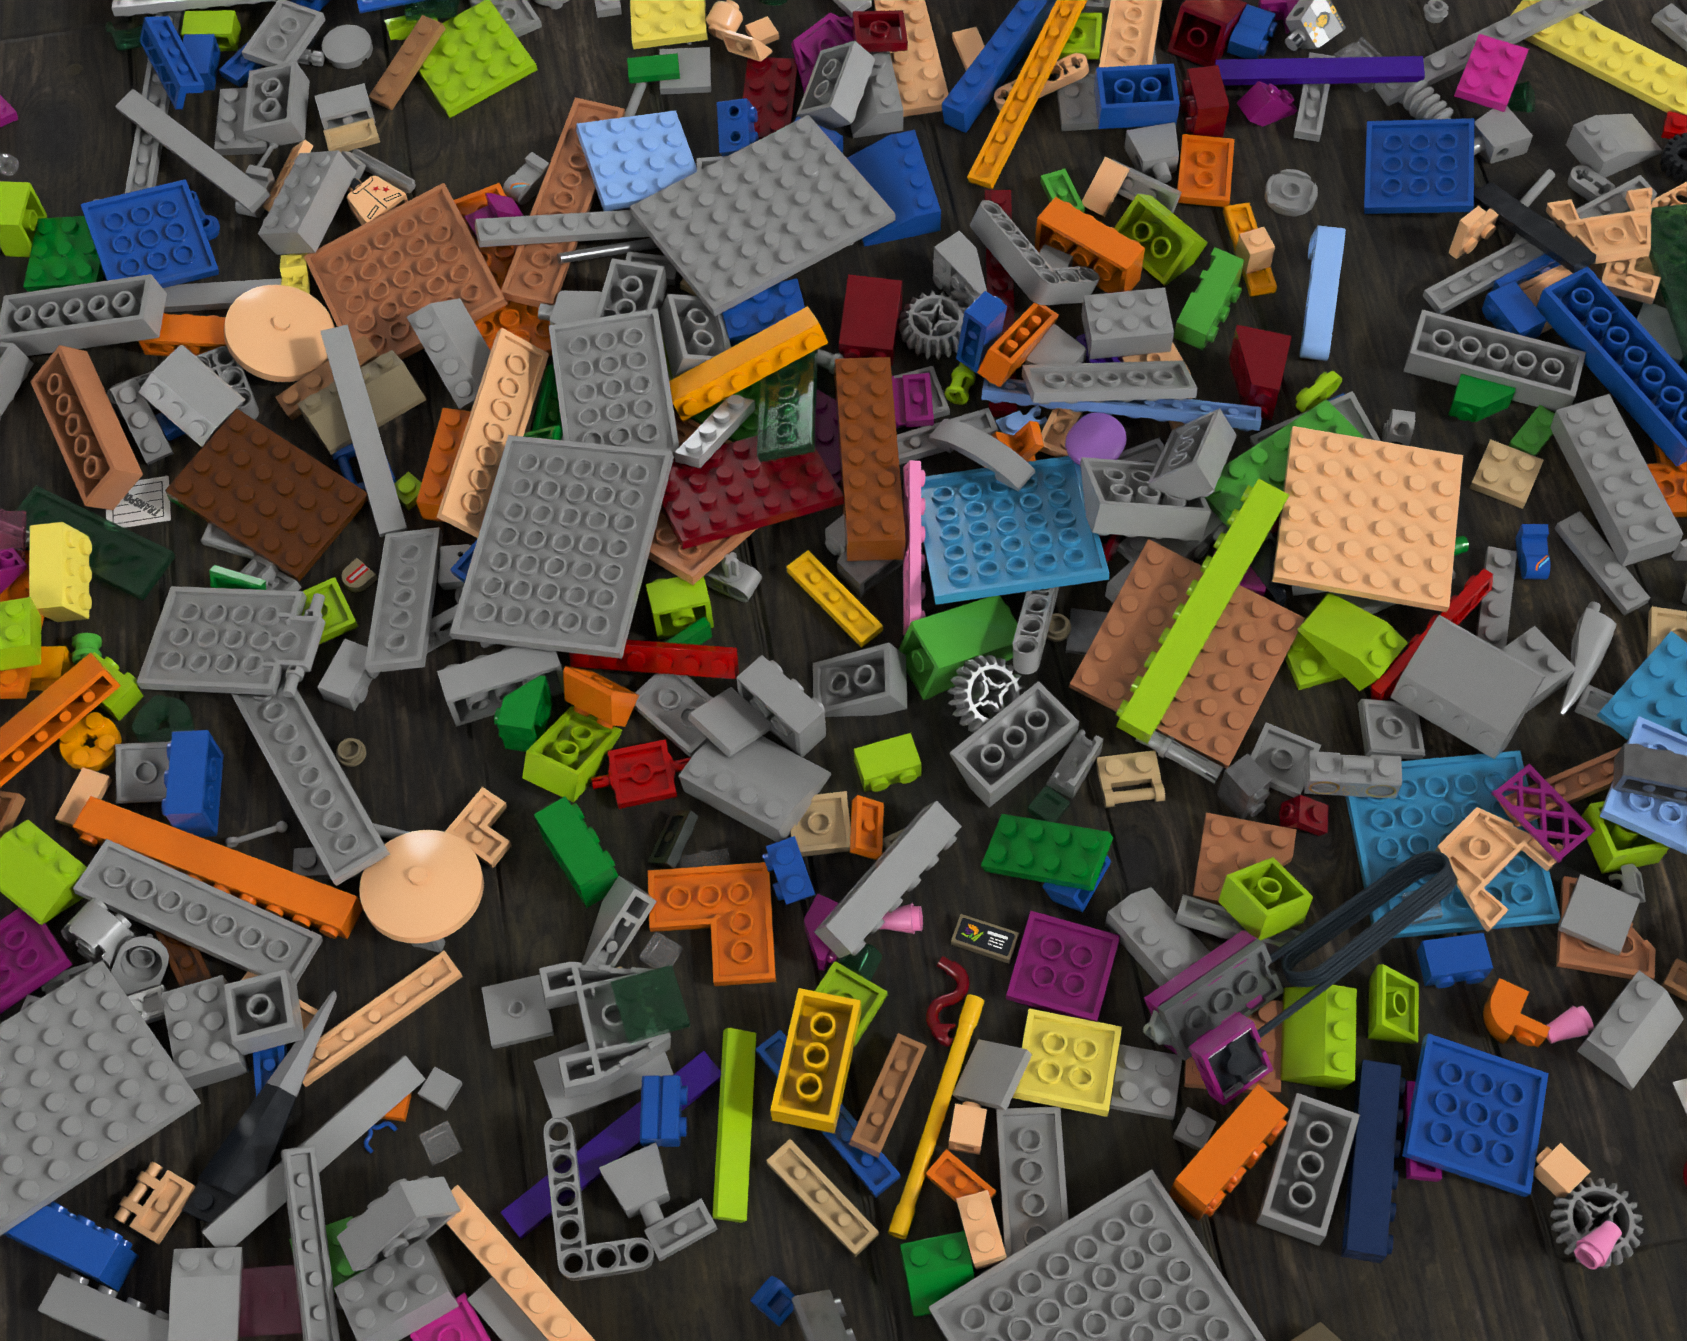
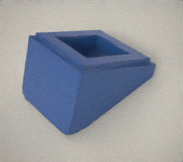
M770 1276L750 1301L780 1327L794 1310L792 1297H795V1295L780 1279Z

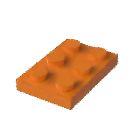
M1182 134L1177 190L1182 193L1178 203L1216 207L1229 206L1235 139Z

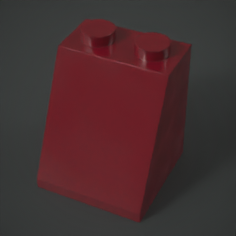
M1186 0L1181 4L1167 52L1205 67L1214 66L1215 60H1220L1227 49L1232 32L1239 22L1247 3L1241 0Z
M848 274L839 338V353L843 355V358L890 357V362L893 366L902 312L901 280Z
M1237 325L1229 363L1241 405L1261 407V420L1272 421L1292 336Z

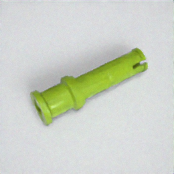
M960 362L959 367L953 370L951 385L946 388L944 393L947 400L959 405L967 403L969 388L976 380L974 371Z

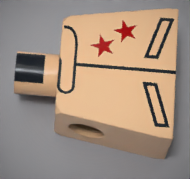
M371 176L363 183L359 179L353 178L347 190L350 193L346 197L351 212L361 225L408 202L405 192L377 176Z

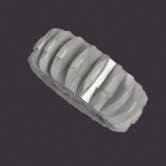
M932 290L930 296H926L922 292L920 299L912 297L911 304H905L904 312H901L899 331L903 343H907L909 350L915 349L917 356L925 353L927 360L931 355H936L938 360L942 354L949 358L952 351L956 353L958 351L964 312L968 307H964L962 300L956 301L954 294L946 297L944 291L940 295H935Z
M993 655L986 657L977 656L974 660L965 661L963 667L956 669L958 676L950 679L955 688H950L947 691L954 695V699L948 704L956 705L957 709L952 715L956 717L962 716L959 724L962 726L968 725V731L976 732L1020 696V691L1025 688L1017 683L1021 675H1013L1014 668L1012 665H1006L1005 659H996ZM984 672L993 676L998 683H993L990 677L985 676ZM976 707H981L984 713H988L990 719L981 715L976 710Z
M1585 1178L1583 1184L1579 1183L1565 1198L1557 1197L1554 1200V1205L1558 1209H1554L1550 1217L1558 1222L1551 1226V1230L1561 1232V1235L1556 1238V1243H1567L1568 1247L1564 1250L1565 1254L1569 1255L1577 1248V1241L1598 1228L1595 1227L1589 1231L1595 1218L1598 1219L1604 1214V1218L1600 1221L1602 1225L1605 1221L1613 1222V1215L1616 1214L1622 1235L1618 1238L1606 1264L1602 1268L1611 1266V1261L1615 1265H1619L1623 1262V1257L1630 1258L1633 1255L1632 1248H1637L1640 1245V1241L1636 1236H1640L1644 1229L1636 1225V1223L1642 1220V1215L1633 1214L1632 1212L1637 1207V1203L1631 1202L1628 1204L1625 1200L1629 1195V1191L1618 1194L1616 1192L1617 1183H1612L1606 1188L1604 1178H1599L1595 1184L1591 1178ZM1584 1199L1598 1200L1606 1204V1206L1597 1207L1590 1201L1587 1203ZM1573 1210L1576 1212L1575 1216L1580 1221L1581 1228L1579 1232L1576 1230L1573 1222Z

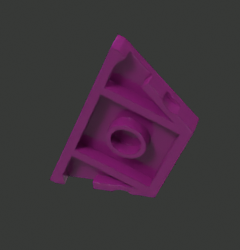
M829 13L793 40L791 46L804 93L820 51L853 41L851 22H845L841 17Z

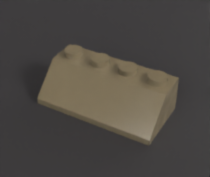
M393 350L380 355L377 359L360 367L378 428L426 401L424 394L406 365ZM335 381L326 388L309 395L306 399L297 403L308 427L331 455L352 443Z

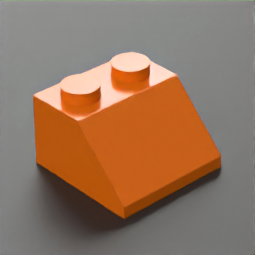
M567 666L563 670L565 701L574 705L573 710L587 717L591 714L598 718L596 721L598 724L613 729V726H626L639 697L638 694L591 670Z

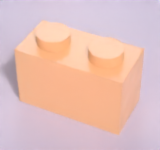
M986 1190L957 1198V1204L976 1270L997 1265L1007 1259L989 1191Z

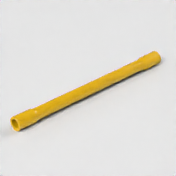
M967 995L959 1018V1026L900 1202L896 1206L888 1233L900 1239L907 1238L915 1214V1206L964 1057L985 1002L978 996Z

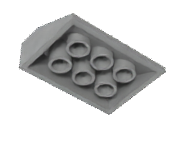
M1081 457L1080 464L1086 518L1092 533L1103 536L1115 534L1127 537L1144 536L1155 539L1174 538L1183 541L1203 540L1211 514L1206 499L1197 497L1188 501L1151 489L1147 483L1157 463Z
M1439 615L1403 671L1390 698L1495 759L1508 746L1545 675Z
M763 736L731 757L724 754L709 740L694 753L679 774L684 792L776 842L789 837L791 834L790 830L803 817L811 805L814 795L820 792L831 776V772Z

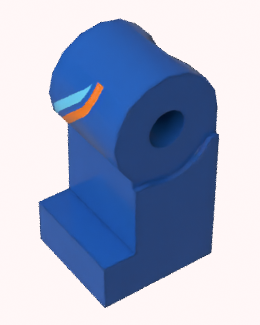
M1522 524L1515 541L1521 577L1524 580H1547L1549 577L1548 524Z

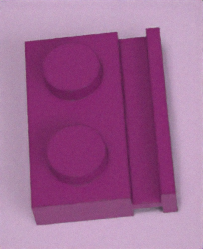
M930 373L902 375L900 378L892 376L896 428L902 425H906V427L933 426L934 415Z

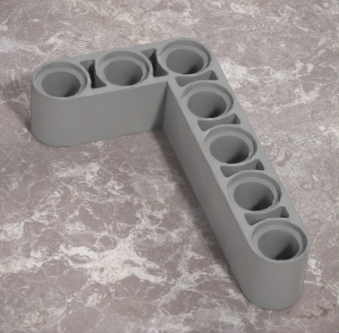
M983 200L980 203L970 223L971 229L1031 301L1039 305L1083 303L1084 295L1092 294L1100 280L1098 273L1085 266L1051 268L998 204L990 200Z
M227 346L196 355L198 359L246 399L239 410L255 420L259 415V408L244 369L233 359ZM153 371L134 378L138 380L142 387ZM126 380V381L117 383V384L111 386V388L116 387V386H118V385H120V384H122V383H125V382H127V381H129V380ZM109 389L107 396L118 417L124 418ZM149 402L152 410L157 409L154 405H152Z
M1059 587L1026 592L1013 640V668L1018 673L1031 674L1039 668Z
M560 1116L551 1118L544 1126V1142L557 1260L560 1272L570 1281H580L648 1269L654 1261L655 1254L651 1243L644 1238H631L587 1245L575 1133L568 1119ZM557 1126H564L568 1129L566 1138L561 1141H555L551 1138V1132ZM561 1158H567L572 1162L570 1170L563 1174L557 1173L554 1170L556 1161ZM565 1190L575 1193V1200L569 1206H561L558 1203L560 1193ZM568 1223H575L579 1226L578 1235L571 1240L563 1238L561 1235L563 1227ZM637 1246L647 1248L649 1251L647 1259L641 1263L632 1261L630 1258L632 1249ZM604 1251H611L616 1255L615 1263L609 1268H603L598 1265V1257ZM572 1256H579L583 1260L582 1268L576 1273H570L565 1269L567 1259Z

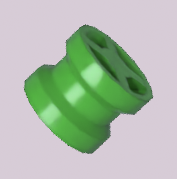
M80 633L72 637V646L75 648V651L72 652V662L74 664H77L90 652L92 654L95 652L102 657L99 648L102 646V638L99 635Z

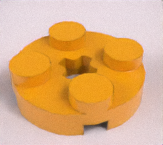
M98 712L86 715L59 738L60 752L72 768L82 769L84 767L93 771H99L109 766L116 758L115 744L122 743L121 734L115 724ZM98 738L94 741V747L84 746L88 739Z

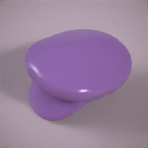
M1100 412L1087 414L1080 418L1069 430L1065 440L1067 454L1080 466L1081 457L1117 460L1126 445V431L1123 425L1111 415Z

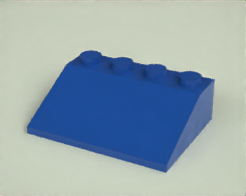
M915 130L888 135L847 158L895 212V221L862 238L864 247L941 231V209Z

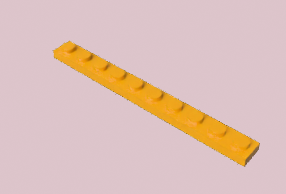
M1057 0L967 176L970 183L993 189L1087 0Z

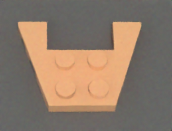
M1651 187L1627 191L1625 199L1631 210L1630 212L1580 219L1572 199L1547 203L1546 212L1567 235L1596 254V262L1594 264L1649 256L1651 249Z
M1476 807L1437 846L1435 851L1444 853L1449 858L1456 877L1457 887L1483 928L1489 932L1509 909L1484 888L1520 851L1526 853L1546 871L1556 863V860L1529 833L1514 827V823ZM1550 843L1558 853L1563 849V845Z

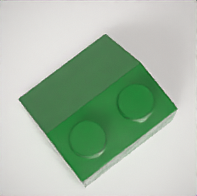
M540 675L503 698L502 706L497 707L494 724L498 726L499 737H502L506 749L526 752L546 732L553 706V699L546 676Z
M965 1231L900 1244V1254L914 1318L930 1315L929 1306L974 1279Z

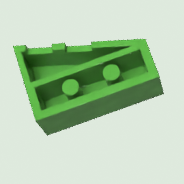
M1214 247L1211 253L1209 269L1202 271L1199 277L1202 279L1194 293L1191 292L1176 322L1173 337L1200 350L1205 348L1208 341H1214L1219 327H1217L1219 322H1225L1230 312V303H1236L1242 291V288L1238 286L1244 259Z

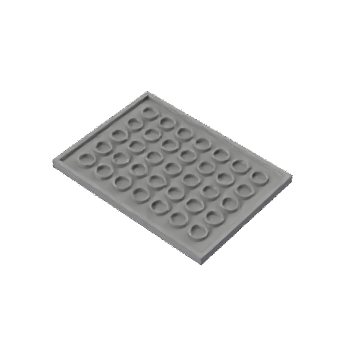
M809 115L630 206L631 214L714 317L895 221V212Z
M508 435L450 630L451 637L459 640L622 659L674 459L672 451Z
M102 960L0 1024V1236L201 1104L197 1095Z
M1152 1169L928 1307L947 1341H1266Z

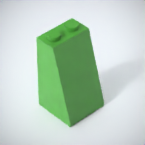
M1000 595L987 597L912 621L899 651L906 656V671L923 700L954 687L955 685L950 679L958 676L956 669L963 667L967 660H974L977 656L986 657L989 655L995 656L996 659H1005L1006 661L1012 659L1013 640L1018 623L1012 616L1009 606L1004 603Z

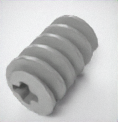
M1426 80L1413 84L1399 98V102L1403 104L1406 110H1409L1410 115L1415 117L1416 120L1451 119L1450 117L1453 114L1452 108H1446V101H1440V95L1437 93L1433 94L1434 89L1427 87L1428 82Z

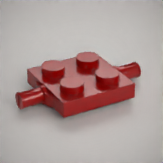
M666 739L607 751L610 762L609 774L591 777L593 790L611 786L616 794L619 809L677 797L674 783L676 772L682 771L691 757L673 761V758L668 753Z

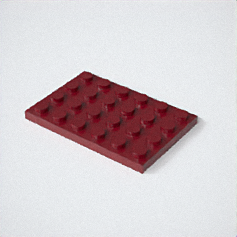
M802 424L721 445L701 468L675 462L674 458L661 509L682 549H687L844 504V495Z

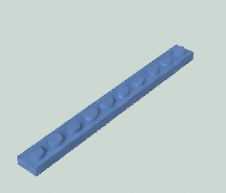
M984 378L981 399L989 400L993 403L1009 402L1020 406L1035 405L1043 406L1047 409H1071L1074 412H1100L1108 415H1124L1133 419L1142 417L1155 419L1160 422L1177 421L1184 424L1220 408L1232 428H1238L1241 431H1260L1261 407L1194 399H1159L1157 401L1145 399L1132 400L1130 402L1112 400L1102 403L1079 401L1074 404L1066 402L1039 404L1032 402L1024 380L1008 379L999 388Z

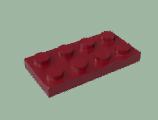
M766 57L761 62L750 58L747 60L743 99L747 98L757 109L758 121L754 122L755 132L758 133L759 140L792 123L798 75L795 58Z

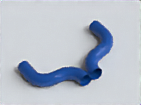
M385 1121L379 1125L374 1124L367 1130L368 1135L364 1140V1147L370 1154L374 1151L368 1144L373 1136L372 1129L380 1130L385 1126H389L393 1131H396L397 1127L393 1123Z

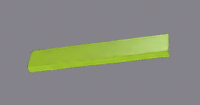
M733 1028L723 1030L712 1219L743 1223L747 1221L756 1033Z

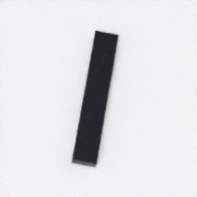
M1492 182L1474 190V204L1480 206L1485 211L1490 208L1499 214L1497 217L1498 221L1573 274L1596 262L1595 253Z

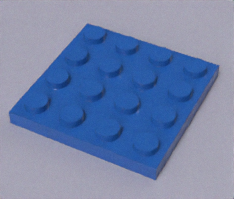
M1474 118L1367 121L1364 214L1471 212L1473 210Z
M186 179L81 204V209L106 281L152 274L160 286L166 288L219 275L217 263Z
M1429 1033L1423 1037L1402 1156L1527 1197L1531 1194L1549 1073Z

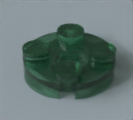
M156 695L138 711L132 724V729L140 743L170 742L172 732L194 731L195 725L192 712L183 701L174 697ZM164 720H168L170 727L168 729L163 727L161 730H158L159 724Z

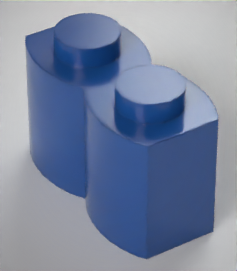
M1247 4L1232 32L1227 53L1245 59H1258L1259 55L1264 56L1269 44L1267 39L1268 37L1273 38L1278 23L1274 22L1276 13Z

